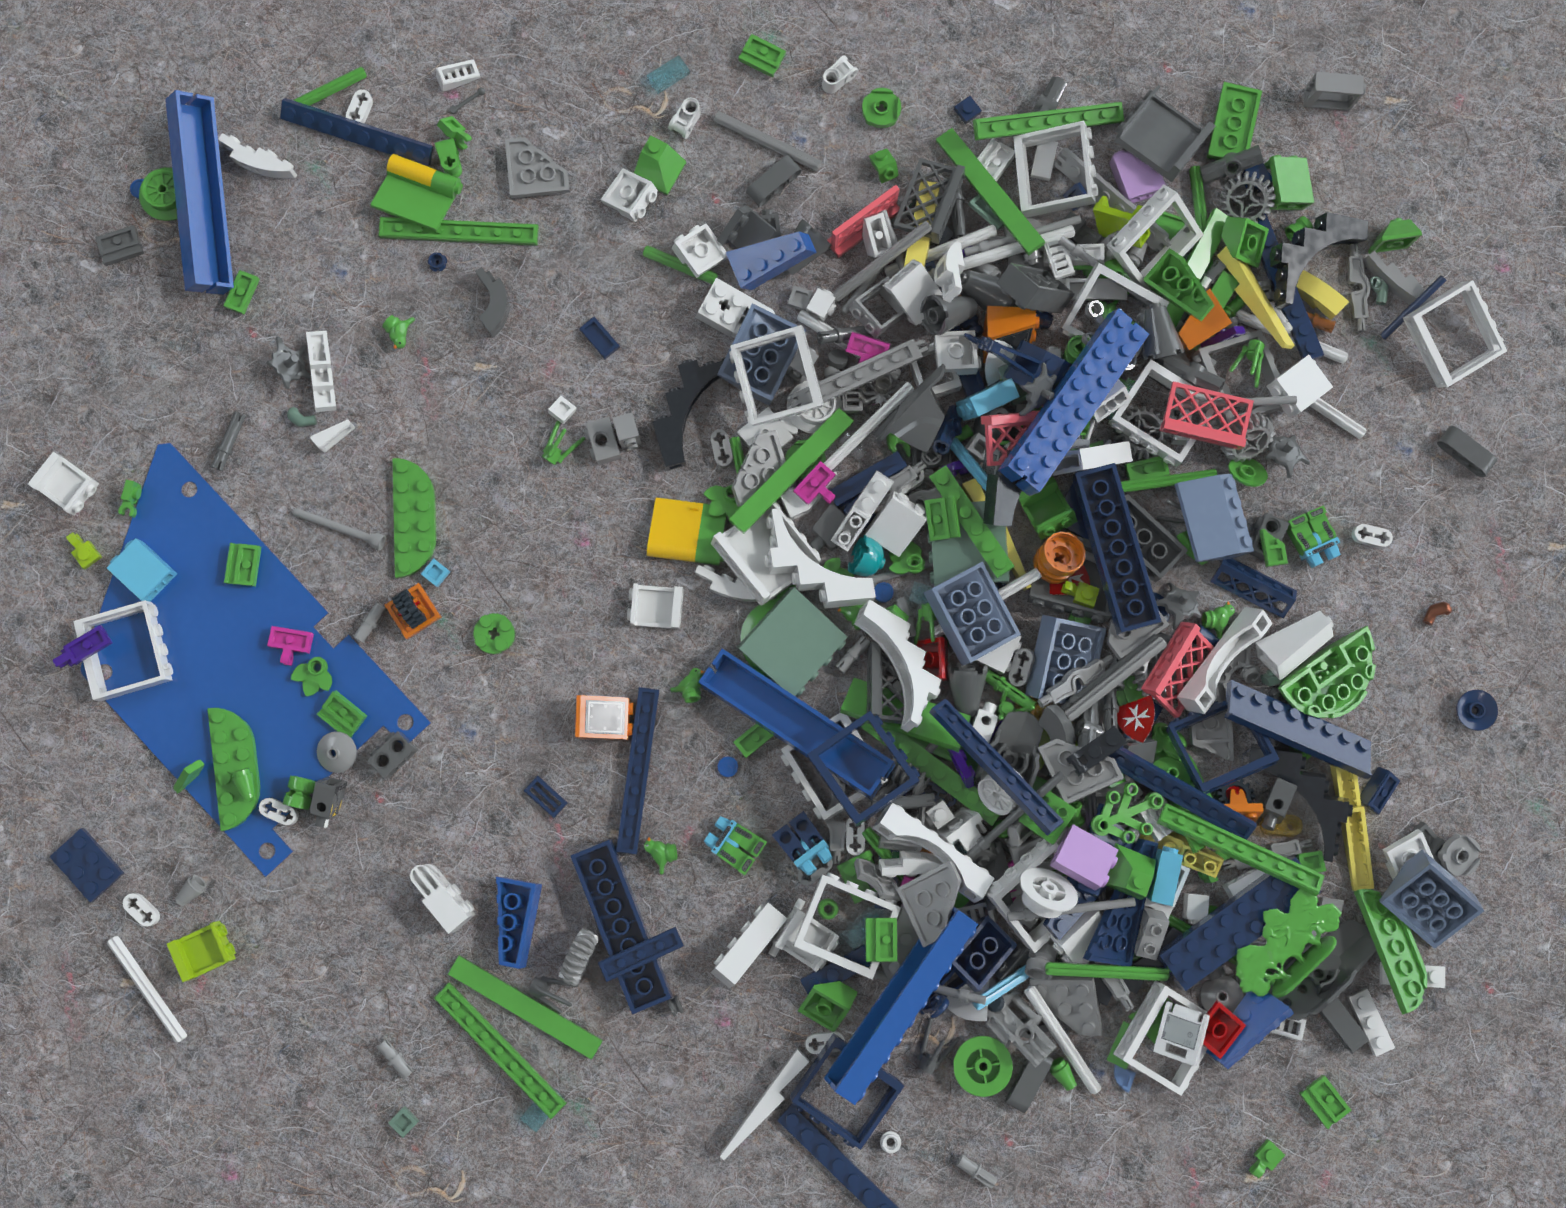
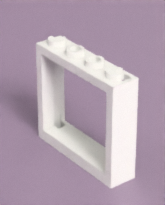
M1084 121L1013 136L1021 212L1026 218L1096 204L1095 196H1098L1097 184L1093 182V177H1096L1095 165L1091 163V158H1094L1093 147L1089 145L1092 133L1091 128H1087ZM1081 135L1087 194L1032 205L1026 147Z
M1163 184L1107 244V247L1134 283L1151 291L1143 279L1170 248L1183 257L1204 234L1178 193ZM1172 204L1185 226L1170 240L1172 245L1169 247L1165 246L1139 272L1126 252Z
M1096 262L1060 327L1064 329L1062 333L1071 338L1074 335L1085 334L1071 326V323L1100 273L1153 303H1161V306H1166L1167 308L1169 301ZM1142 344V346L1140 347V349L1138 350V352L1135 354L1136 357L1139 355L1140 351L1142 350L1143 344Z
M1473 280L1459 283L1403 317L1437 388L1451 386L1507 352L1503 343L1504 339L1499 335L1496 323L1488 312V306L1482 300L1479 287H1476ZM1461 292L1489 350L1449 373L1421 316Z
M801 325L730 346V360L732 364L735 363L737 371H734L737 383L741 384L742 391H739L742 403H746L747 411H745V416L748 423L751 422V425L757 426L824 407L805 331ZM796 336L813 402L758 418L741 352Z
M1150 359L1128 393L1132 400L1147 375L1170 389L1173 381L1187 385L1191 384ZM1176 388V393L1184 398L1188 397L1184 389ZM1201 393L1193 396L1194 399L1207 400L1204 394ZM1131 400L1117 409L1108 424L1115 428L1116 432L1129 436V440L1133 443H1140L1146 447L1150 454L1162 457L1166 464L1170 463L1173 466H1179L1196 441L1189 438L1178 454L1121 417ZM1203 408L1206 411L1205 417L1207 419L1210 418L1214 413L1213 408Z
M145 600L73 621L78 638L92 630L91 627L141 612H144L160 676L107 691L98 653L83 661L93 700L105 701L173 681L171 676L173 669L171 664L168 663L166 656L168 655V649L161 637L163 629L158 624L156 617L158 616V610L152 602Z
M842 713L830 719L836 724L841 722L844 728L852 723L849 717ZM857 730L852 732L853 735L862 740ZM789 745L782 748L783 755L780 756L786 767L788 765L792 767L794 772L791 775L797 784L801 782L804 790L802 793L808 802L812 800L815 808H813V811L818 819L823 818L824 821H827L842 812L844 809L840 803L828 811L825 810L790 753L795 749ZM887 778L885 781L881 780L882 786L888 783ZM857 792L848 799L852 804H855L866 796Z
M1045 839L1038 842L1029 853L1024 854L1013 867L1008 868L999 880L992 883V886L986 893L987 897L1023 944L1034 953L1051 939L1049 937L1051 933L1043 925L1045 919L1028 934L1018 920H1007V912L1011 911L1002 901V898L1020 883V877L1025 870L1036 868L1048 856L1056 853L1059 845L1056 842L1052 845Z
M829 872L827 876L822 874L793 946L873 980L879 962H871L870 967L867 968L804 941V937L826 883L891 910L889 918H897L901 907L896 906L897 901L877 898L878 893L866 889L865 892L859 890V885L847 880L846 884L838 881L839 877Z
M1155 980L1113 1054L1182 1096L1183 1092L1188 1088L1193 1074L1198 1070L1207 1048L1202 1045L1197 1066L1182 1062L1171 1082L1134 1060L1133 1057L1168 995L1184 1006L1202 1012V1017L1207 1011Z

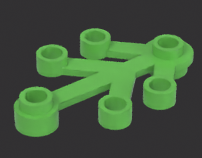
M1135 783L1125 784L1121 801V796L1117 791L1107 792L1106 802L1101 814L1096 815L1091 821L1092 831L1096 835L1105 836L1109 833L1120 838L1124 843H1133L1135 841L1134 832L1122 831L1113 826L1118 822L1138 830L1142 835L1152 834V824L1140 822L1131 817L1147 809H1160L1164 800L1161 794L1150 792L1145 796L1143 802L1128 808L1132 796L1138 793V786ZM1130 786L1133 787L1132 793L1129 792ZM1112 794L1115 795V800H1114V801L1111 800V795H1112ZM1155 798L1158 800L1156 805L1154 803ZM1120 801L1116 814L1110 816L1113 805ZM1102 821L1104 822L1103 829L1100 827ZM1145 825L1148 827V830H1147L1146 833L1144 832V826H1145ZM1127 833H1129L1130 839L1128 841L1126 840Z

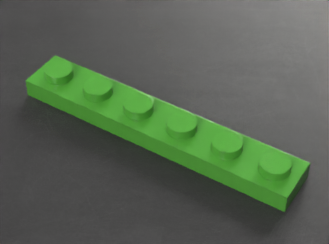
M945 465L930 475L929 478L942 497L955 496L960 524L997 579L1013 569L1015 566L988 526L983 524V519L948 467Z

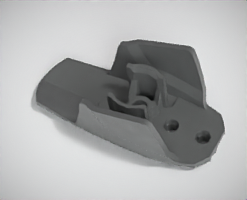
M1349 919L1340 925L1337 930L1326 935L1336 938L1337 943L1334 950L1289 994L1277 998L1281 1002L1291 1001L1290 1008L1294 1014L1288 1019L1299 1021L1312 1014H1318L1354 981L1358 971L1377 951L1368 927ZM1307 943L1302 954L1305 953L1313 944ZM1289 957L1284 962L1283 971L1285 972L1297 959ZM1298 988H1304L1306 990V993L1301 994L1298 991Z

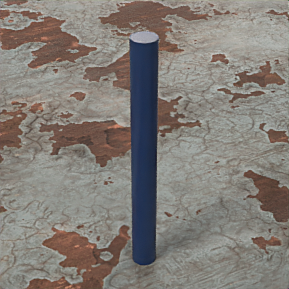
M1440 275L1380 336L1386 340L1404 322L1403 317L1418 309L1447 280Z

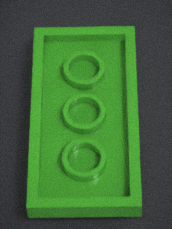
M1228 82L1222 84L1214 125L1216 126L1211 134L1207 158L1220 160L1227 153H1238L1250 148L1262 90Z

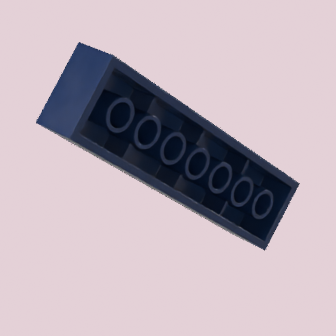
M1112 463L1075 473L1071 479L1116 634L1119 635L1161 623L1162 620L1116 464Z
M612 839L571 855L572 862L609 957L649 939V933ZM655 959L618 977L632 1015L673 997L659 959Z
M1287 857V859L1301 864L1296 857ZM1267 873L1263 874L1161 948L1157 957L1164 968L1169 970V974L1178 988L1187 991L1235 956L1238 949L1250 945L1262 936L1263 927L1266 925L1263 920V911L1279 909L1284 914L1289 913L1290 900L1299 888Z

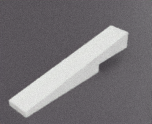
M798 1047L721 1151L720 1157L723 1160L785 1099V1095L781 1090L809 1063V1059Z

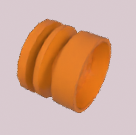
M1069 532L1054 533L1036 551L1033 557L1034 568H1037L1041 578L1049 583L1059 584L1065 582L1083 565L1085 561V548L1078 537Z

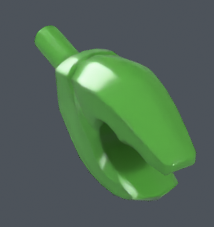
M892 433L886 436L887 446L892 453L897 452L896 444H902L907 457L911 456L910 444Z

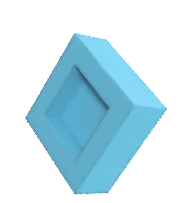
M433 558L421 575L436 587H439L450 571Z

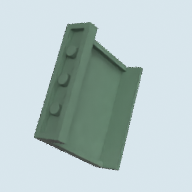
M985 501L971 502L983 519ZM960 522L961 537L930 541L929 532H927L928 544H932V552H929V562L933 564L934 572H930V581L934 586L981 562L984 563L994 583H1010L1009 571L997 579ZM986 524L1008 556L1006 526Z
M790 587L736 648L741 653H744L776 684L798 697L805 690L804 685L808 681L812 682L818 676V670L821 666L825 667L832 660L831 655L836 650L840 651L844 647L847 636L795 587Z

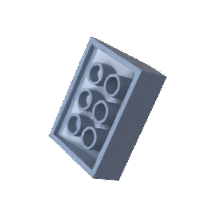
M752 303L732 345L793 328L797 325ZM796 336L741 352L753 398L770 406L798 349ZM730 347L717 375L742 391L741 384L737 383L734 371H737L735 363L732 364L730 360Z
M1232 474L1215 475L1174 484L1196 562L1233 559L1254 551L1252 539L1247 528V521L1241 507V500L1237 493L1236 482Z
M983 562L923 592L961 666L979 659L1021 635Z
M1042 615L1034 651L1035 660L1027 682L1025 695L1041 699L1047 695L1046 690L1060 682L1069 670L1076 667L1082 668L1094 659H1100L1106 628ZM1078 679L1075 680L1077 690L1075 694H1077L1086 686L1081 685ZM1069 697L1064 698L1058 703H1066Z
M1423 849L1403 865L1379 900L1381 904L1434 949L1484 912L1477 897Z

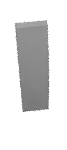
M1375 251L1363 260L1364 265L1374 276L1382 278L1388 285V289L1409 305L1425 291L1412 274L1405 278L1394 262L1386 266ZM1429 297L1421 306L1430 302L1432 299Z

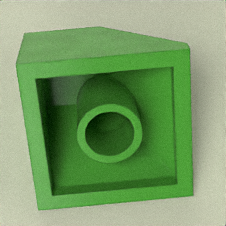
M650 135L640 153L634 174L651 181L658 191L668 195L684 168L686 160L668 144Z
M1226 217L1221 237L1233 258L1258 268L1269 229L1248 218Z
M1393 219L1382 230L1368 252L1371 254L1374 251L1380 253L1407 249L1422 236V231L1410 219Z
M1115 844L1114 847L1118 849L1116 854L1118 860L1114 868H1110L1107 874L1109 880L1106 886L1139 900L1144 899L1147 896L1154 876L1156 860Z
M840 981L817 984L813 986L799 1007L798 1012L835 1032L849 1012L858 992Z

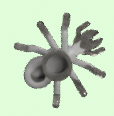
M889 373L876 379L875 386L872 382L868 383V386L873 391H866L864 386L859 387L864 395L875 396L869 399L858 397V400H862L863 404H868L875 400L876 402L868 406L866 410L868 414L871 409V414L874 415L875 411H878L883 406L882 402L886 403L887 399L891 398L889 394L896 393L906 383V380L898 383L893 390H890L893 377Z

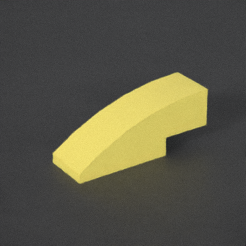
M1304 270L1302 271L1296 285L1300 297L1311 308L1317 307L1325 316L1332 320L1349 301L1319 278Z

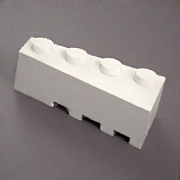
M769 903L764 907L760 905L753 913L756 916L751 923L749 921L745 923L740 930L742 932L741 936L738 939L734 937L727 946L729 948L728 952L725 955L721 953L714 962L716 966L710 973L729 989L738 982L787 920L783 914Z

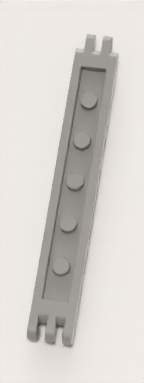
M1064 147L1061 151L1062 154L1058 155L1053 165L1075 184L1080 182L1087 192L1084 162L1068 148ZM1096 173V177H1093V182L1097 184L1098 196H1095L1096 202L1102 196H1107L1109 207L1132 214L1136 206ZM1154 222L1150 226L1151 234L1146 242L1154 251H1161L1165 246L1169 247L1172 244H1170V239L1168 238L1169 234Z
M915 339L909 340L818 382L823 402L826 403L923 358L922 354L928 351L927 346L919 349L920 346L925 344L924 340L921 339L917 342ZM809 387L787 397L788 401L797 399V401L790 404L792 408L813 402Z

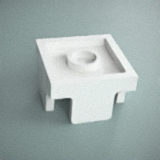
M962 807L953 814L955 816L954 819L939 829L935 827L933 831L938 834L939 838L952 845L960 841L963 848L969 851L977 844L976 841L982 837L980 833L984 834L987 830L982 824L983 818L978 812Z

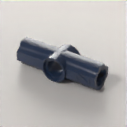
M956 405L949 406L932 445L934 451L942 455L949 452L954 438L962 434V418L957 413Z

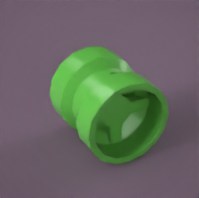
M1301 216L1295 221V224H1290L1285 228V234L1292 242L1294 232L1304 227L1314 228L1308 218Z

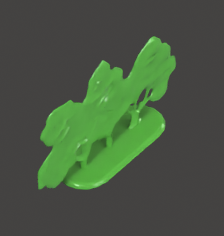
M1301 889L1290 900L1289 913L1284 914L1279 909L1263 911V920L1266 925L1263 927L1262 936L1267 940L1265 946L1248 945L1237 950L1236 960L1238 964L1236 966V976L1241 980L1239 987L1242 989V992L1252 991L1257 996H1265L1270 990V982L1277 979L1272 986L1273 996L1279 998L1289 994L1334 950L1337 943L1335 937H1320L1324 932L1335 931L1339 928V917L1342 912L1333 903L1317 906V896ZM1313 930H1315L1317 933L1316 937H1314L1312 934ZM1307 943L1313 944L1305 953L1302 954ZM1289 957H1295L1297 960L1284 972V962ZM1278 963L1281 964V968H1280V969L1277 967V964H1278ZM1267 969H1275L1279 973L1276 974L1275 972L1273 975H1269L1265 972ZM1268 977L1270 980L1266 982L1263 978Z

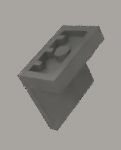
M745 205L736 210L717 241L722 245L730 242L737 248H742L770 240L775 234L776 229L749 206Z

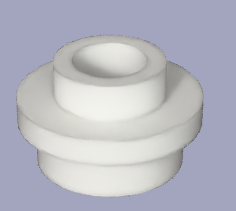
M894 1131L885 1132L880 1138L881 1148L887 1153L897 1152L901 1146L900 1136ZM889 1138L894 1139L893 1145L886 1143Z

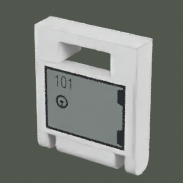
M1167 1001L1153 1052L1192 1066H1197L1210 1016L1204 1014L1202 1022H1200L1202 1012L1175 1004L1173 1012H1171L1173 1003ZM1170 1044L1186 1049V1057L1167 1051Z

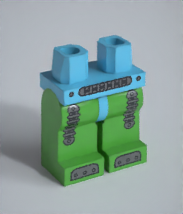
M1324 505L1289 520V526L1286 530L1297 552L1300 554L1301 560L1306 559L1311 568L1324 563L1319 555L1322 551L1325 552L1328 560L1341 555L1337 546L1340 540L1336 537V533L1329 523Z
M720 816L715 826L724 832L720 838L709 832L704 842L712 849L711 851L743 875H746L755 859L739 849V847L758 857L767 841L734 820L730 821Z

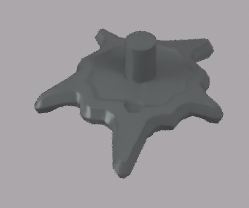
M279 336L276 337L277 351L272 353V360L267 361V365L273 367L276 374L282 378L284 387L289 389L291 380H300V377L312 379L311 374L305 369V362L302 360V354L307 346L293 351L283 344Z
M1045 363L1041 364L1042 371L1037 378H1034L1032 383L1027 382L1025 385L1020 386L1028 393L1026 395L1027 405L1019 413L1020 416H1025L1033 409L1043 406L1047 400L1054 398V393L1051 391L1057 376L1055 374L1051 377L1047 375Z
M1291 435L1289 438L1286 436L1272 437L1273 441L1269 443V453L1265 455V459H1274L1276 464L1284 466L1288 478L1292 477L1293 469L1299 461L1307 465L1310 464L1309 460L1301 453L1300 446L1296 443L1295 435Z
M1169 582L1168 586L1171 590L1165 593L1164 598L1156 601L1157 606L1165 607L1167 613L1172 614L1174 617L1173 629L1176 630L1183 619H1189L1191 616L1201 618V614L1198 611L1199 603L1196 600L1200 593L1199 591L1179 589Z

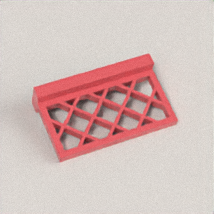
M897 185L832 231V237L827 241L832 245L830 248L838 258L863 240L864 218L878 214L883 210L887 211L889 219L898 214L900 207L897 205L900 189Z
M1173 381L1160 431L1241 450L1246 444L1247 439L1245 437L1254 400ZM1176 388L1184 389L1188 397L1179 402L1175 396ZM1198 393L1204 394L1208 402L1200 407L1193 398ZM1218 398L1224 399L1228 407L1220 412L1213 402ZM1190 399L1196 409L1186 414L1181 403ZM1210 403L1216 414L1207 419L1201 408ZM1237 403L1247 404L1246 412L1241 416L1238 415L1233 407ZM1175 407H1178L1184 416L1179 420L1169 418L1171 410ZM1230 408L1236 419L1227 424L1221 413ZM1198 411L1203 419V422L1198 425L1193 424L1188 417ZM1218 416L1223 424V427L1218 430L1213 429L1209 423V420ZM1238 421L1242 427L1241 434H1234L1229 425Z
M1031 411L1025 416H1020V412L981 416V424L985 425L987 466L1003 464L1005 458H1007V450L1014 448L1039 411ZM1013 426L1020 431L1014 439L1008 434ZM993 428H997L1002 433L996 441L992 438ZM1005 437L1011 442L1006 450L999 445ZM997 448L1002 453V456L998 461H993V452Z
M1180 623L1141 688L1145 693L1151 694L1174 718L1180 717L1185 707L1178 699V706L1174 709L1173 699H1176L1182 691L1183 682L1189 681L1193 676V665L1198 664L1199 668L1205 660L1203 659V649L1206 648L1210 654L1214 648L1199 632L1201 628L1196 623ZM1196 637L1197 646L1192 647V642ZM1197 650V661L1193 662L1192 651ZM1186 654L1187 663L1182 664V659ZM1187 667V678H1183L1182 668ZM1176 670L1177 680L1172 681V675ZM1173 684H1177L1178 694L1176 695L1172 694ZM1166 687L1167 697H1162L1161 694Z

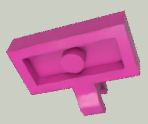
M852 331L846 352L860 356L859 364L888 351L890 344Z
M820 461L793 490V493L807 505L819 494L830 504L835 499V495L826 486L836 474Z
M272 626L267 646L283 649L280 663L292 666L294 651L310 654L314 634Z

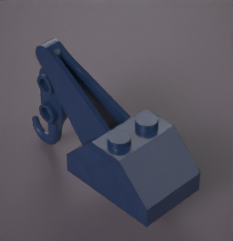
M967 333L964 334L967 340L978 345L977 348L994 354L1007 364L1008 367L1003 377L1006 379L1012 378L1013 382L1020 386L1025 385L1027 382L1032 383L1034 378H1037L1042 371L1041 364L1045 363L1047 375L1051 377L1055 374L1057 376L1051 392H1053L1072 366L1066 360L1024 340H1021L1017 350L988 337L983 336L980 339ZM1001 348L1013 353L1012 359L1000 352Z
M989 915L983 916L976 922L978 926L974 936L967 940L963 952L954 959L950 971L944 974L939 985L943 986L956 973L958 977L946 987L960 989L967 984L974 992H979L1016 948L1017 944ZM932 992L927 999L926 1006L919 1013L921 1015L933 1013L930 1016L932 1019L940 1016L949 1006L948 996L938 993L933 996L935 993Z

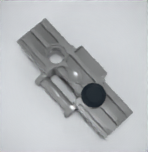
M992 977L989 979V988L997 984ZM1014 990L1010 995L1005 993L988 1004L987 1016L989 1018L985 1024L990 1031H993L1001 1039V1043L1006 1048L1012 1042L1036 1068L1057 1046L1037 1026L1043 1017L1040 1014L1037 1015L1019 996L1020 993L1017 990ZM1012 1002L1030 1019L1026 1024L1009 1008ZM1029 1030L1031 1037L1026 1041L1021 1040L1020 1036L1023 1032Z

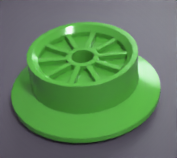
M170 167L150 172L144 178L139 190V200L142 208L148 215L161 221L178 219L173 170Z
M976 1036L968 1039L959 1047L954 1057L953 1069L958 1083L965 1091L975 1096L988 1097L999 1093L1006 1087L1012 1075L1013 1063L1009 1051L1000 1041L989 1036ZM985 1062V1066L979 1068L980 1063Z

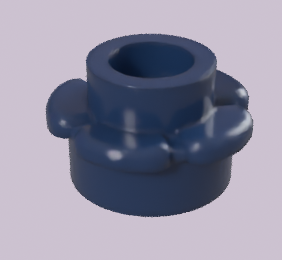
M436 252L429 256L428 264L432 271H443L446 268L447 258L445 255Z

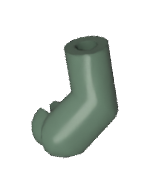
M1373 276L1370 279V286L1377 294L1376 304L1386 305L1388 285L1379 276Z
M289 408L287 418L297 427L317 425L315 415L303 416L299 413L298 408Z

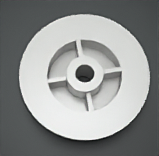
M808 381L798 384L791 391L790 395L809 387ZM839 396L824 403V407L810 410L797 416H789V418L801 431L814 434L838 408L842 410L841 397ZM797 399L787 400V410L792 408L790 404L797 401Z
M983 769L981 781L978 784V794L981 801L990 811L998 815L1012 813L1019 806Z
M1030 868L1025 870L1020 877V886L1023 891L1022 900L1025 906L1041 917L1056 918L1062 912L1073 909L1077 904L1078 895L1073 885L1054 871L1044 868Z

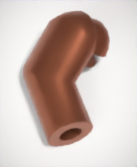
M1447 602L1431 605L1423 619V623L1432 626L1438 615H1449L1452 612V607Z

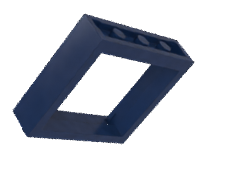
M1226 700L1221 703L1215 701L1205 714L1190 712L1188 717L1184 719L1180 717L1175 718L1174 721L1169 722L1170 725L1166 729L1195 788L1205 794H1209L1271 767L1279 761V757L1269 738L1251 730L1264 757L1205 783L1202 782L1177 732L1227 711L1228 705L1225 704Z
M871 711L807 754L813 766L856 827L918 785L920 781L918 779L920 774L914 766L910 767L906 762L908 757L901 748H896L893 744L895 739L889 731L885 732L881 727L883 725L882 720L877 714L873 715ZM869 721L909 780L859 814L819 755Z
M833 1033L791 1093L790 1098L793 1102L792 1105L798 1111L802 1112L805 1110L810 1114L809 1118L815 1123L820 1124L822 1122L827 1126L826 1130L832 1135L837 1136L839 1134L844 1138L843 1142L852 1148L856 1146L861 1150L905 1085L884 1068H880L877 1077L890 1085V1087L857 1135L802 1098V1093L834 1047L842 1051L847 1044L846 1041Z

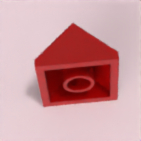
M944 637L935 638L934 642L931 639L918 641L916 646L926 651L923 659L925 664L922 669L938 677L941 681H949L946 667L948 665V640Z
M1216 1000L1206 1013L1210 1016L1203 1046L1221 1059L1245 1028L1246 1024Z

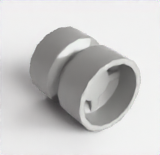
M1046 943L1036 953L1029 950V959L1025 967V974L1039 981H1049L1052 979V975L1045 973V965L1047 962H1055L1057 952L1052 945Z

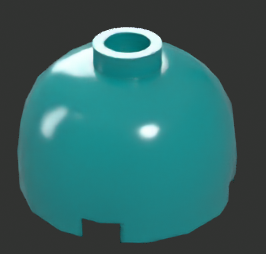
M864 535V538L860 537L850 555H854L853 563H848V571L856 576L868 577L875 574L878 569L881 570L885 564L882 546Z

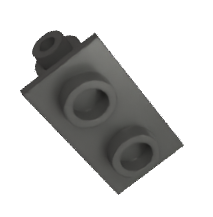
M1019 941L1016 948L994 975L1003 980L1017 971L1016 965L1020 968L1026 965L1030 949Z

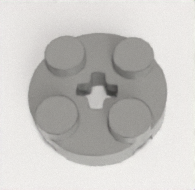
M1456 833L1438 851V858L1441 860L1442 867L1454 876H1467L1472 874L1479 866L1481 859L1478 856L1481 848L1475 839ZM1460 852H1462V859L1458 858Z

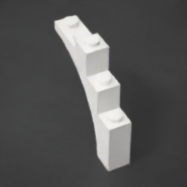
M780 509L771 510L769 517L766 518L767 528L771 529V536L769 538L771 548L768 554L765 555V566L769 568L770 574L793 572L792 583L796 585L798 591L821 589L819 590L820 602H823L824 608L864 605L869 599L874 601L876 595L872 578H855L840 575L812 561L790 537L784 525Z
M869 599L860 608L854 624L869 634L880 645L892 662L899 677L904 698V716L901 729L909 732L914 727L917 728L923 718L921 716L922 711L931 699H936L939 695L941 679L922 669L925 664L923 659L926 651L907 641L910 636L908 631L911 624Z

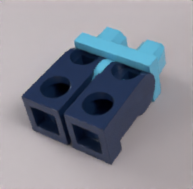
M803 811L789 821L801 838L800 841L787 824L772 834V836L797 868L810 876L817 870L811 862L812 860L819 857L822 863L826 864L832 859V855L828 850L829 846Z

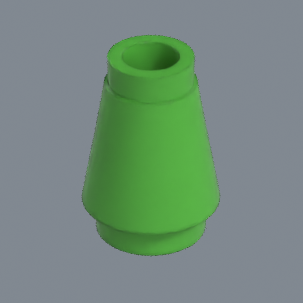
M249 768L233 772L232 780L242 799L246 800L255 797L253 772H250Z
M1063 1057L1053 1060L1050 1073L1066 1091L1075 1088L1077 1083L1068 1061L1064 1060Z

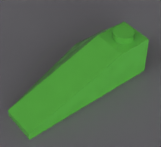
M1170 248L1143 279L1153 292L1199 321H1202L1215 306L1184 257Z

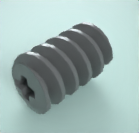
M893 756L891 760L894 761L895 767L887 779L892 778L893 783L899 782V786H901L909 778ZM923 772L918 777L920 780L919 784L907 792L913 791V795H921L928 786L931 777L925 780L926 773Z

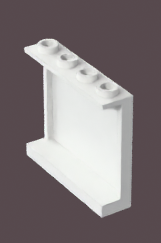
M777 502L745 534L733 526L723 534L719 532L714 535L711 545L760 606L793 584V572L770 574L769 568L765 566V555L768 554L771 548L769 542L771 529L767 528L766 518L769 517L772 509H780L784 525L799 549L817 564L821 561L818 551L807 543L805 535L798 532L794 522L785 516Z

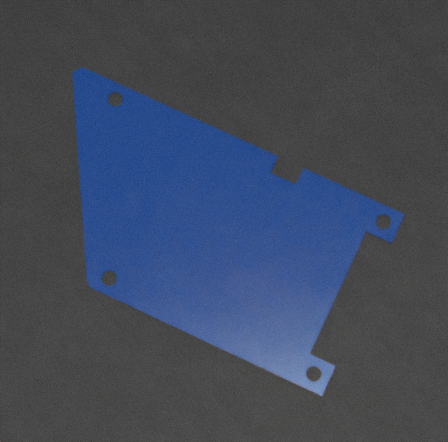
M171 443L158 444L142 488L141 497L136 506L137 514L131 520L120 554L125 550V545L136 538L149 546L177 573L151 601L158 610V616L156 617L158 624L163 629L161 637L168 649V655L166 656L168 663L171 664L173 674L171 675L173 681L105 701L176 779L179 778L183 769L193 762L201 760L205 764L200 774L185 789L219 826L220 819L207 708H221L232 711L248 723L256 743L260 779L259 801L244 823L224 832L266 877L293 851L273 830L278 822L263 816L259 811V805L266 798H273L283 802L285 792L290 790L287 787L290 775L319 781L333 773L326 770L320 764L317 757V746L322 737L328 733L336 732L334 728L317 715L333 691L337 690L367 715L352 737L357 750L383 726L390 733L402 732L412 741L431 722L350 635L346 636L335 648L322 637L314 626L328 614L326 609ZM187 482H193L197 486V492L192 497H185L182 494V486ZM230 543L262 547L256 587L224 583ZM112 575L99 614L138 603L141 600L117 577ZM144 612L100 624L113 642V644L97 652L100 665L107 664L111 666L113 671L112 676L108 680H104L107 691L160 676ZM275 626L313 633L310 654L294 651L292 666L280 663L283 649L267 646L271 627ZM321 657L326 660L328 664L327 671L332 676L331 688L329 691L320 688L316 694L305 696L303 682L291 680L292 673L298 665L308 664L310 659ZM82 661L80 671L84 678L88 681L84 663ZM317 664L315 666V670L319 671L321 669V665ZM408 714L413 718L414 723L409 730L399 728L398 719L401 715ZM332 750V755L335 757L336 751ZM272 802L271 804H266L267 812L277 811L276 808L272 807ZM281 812V814L284 815V816H287V815L290 813V812ZM264 843H271L275 847V854L270 859H264L260 856L259 849Z

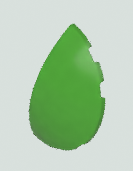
M1364 626L1333 642L1294 669L1278 687L1283 697L1294 708L1315 718H1336L1355 709L1368 692L1365 690L1369 681L1374 679L1376 665L1372 663V652L1375 651V646L1368 626Z

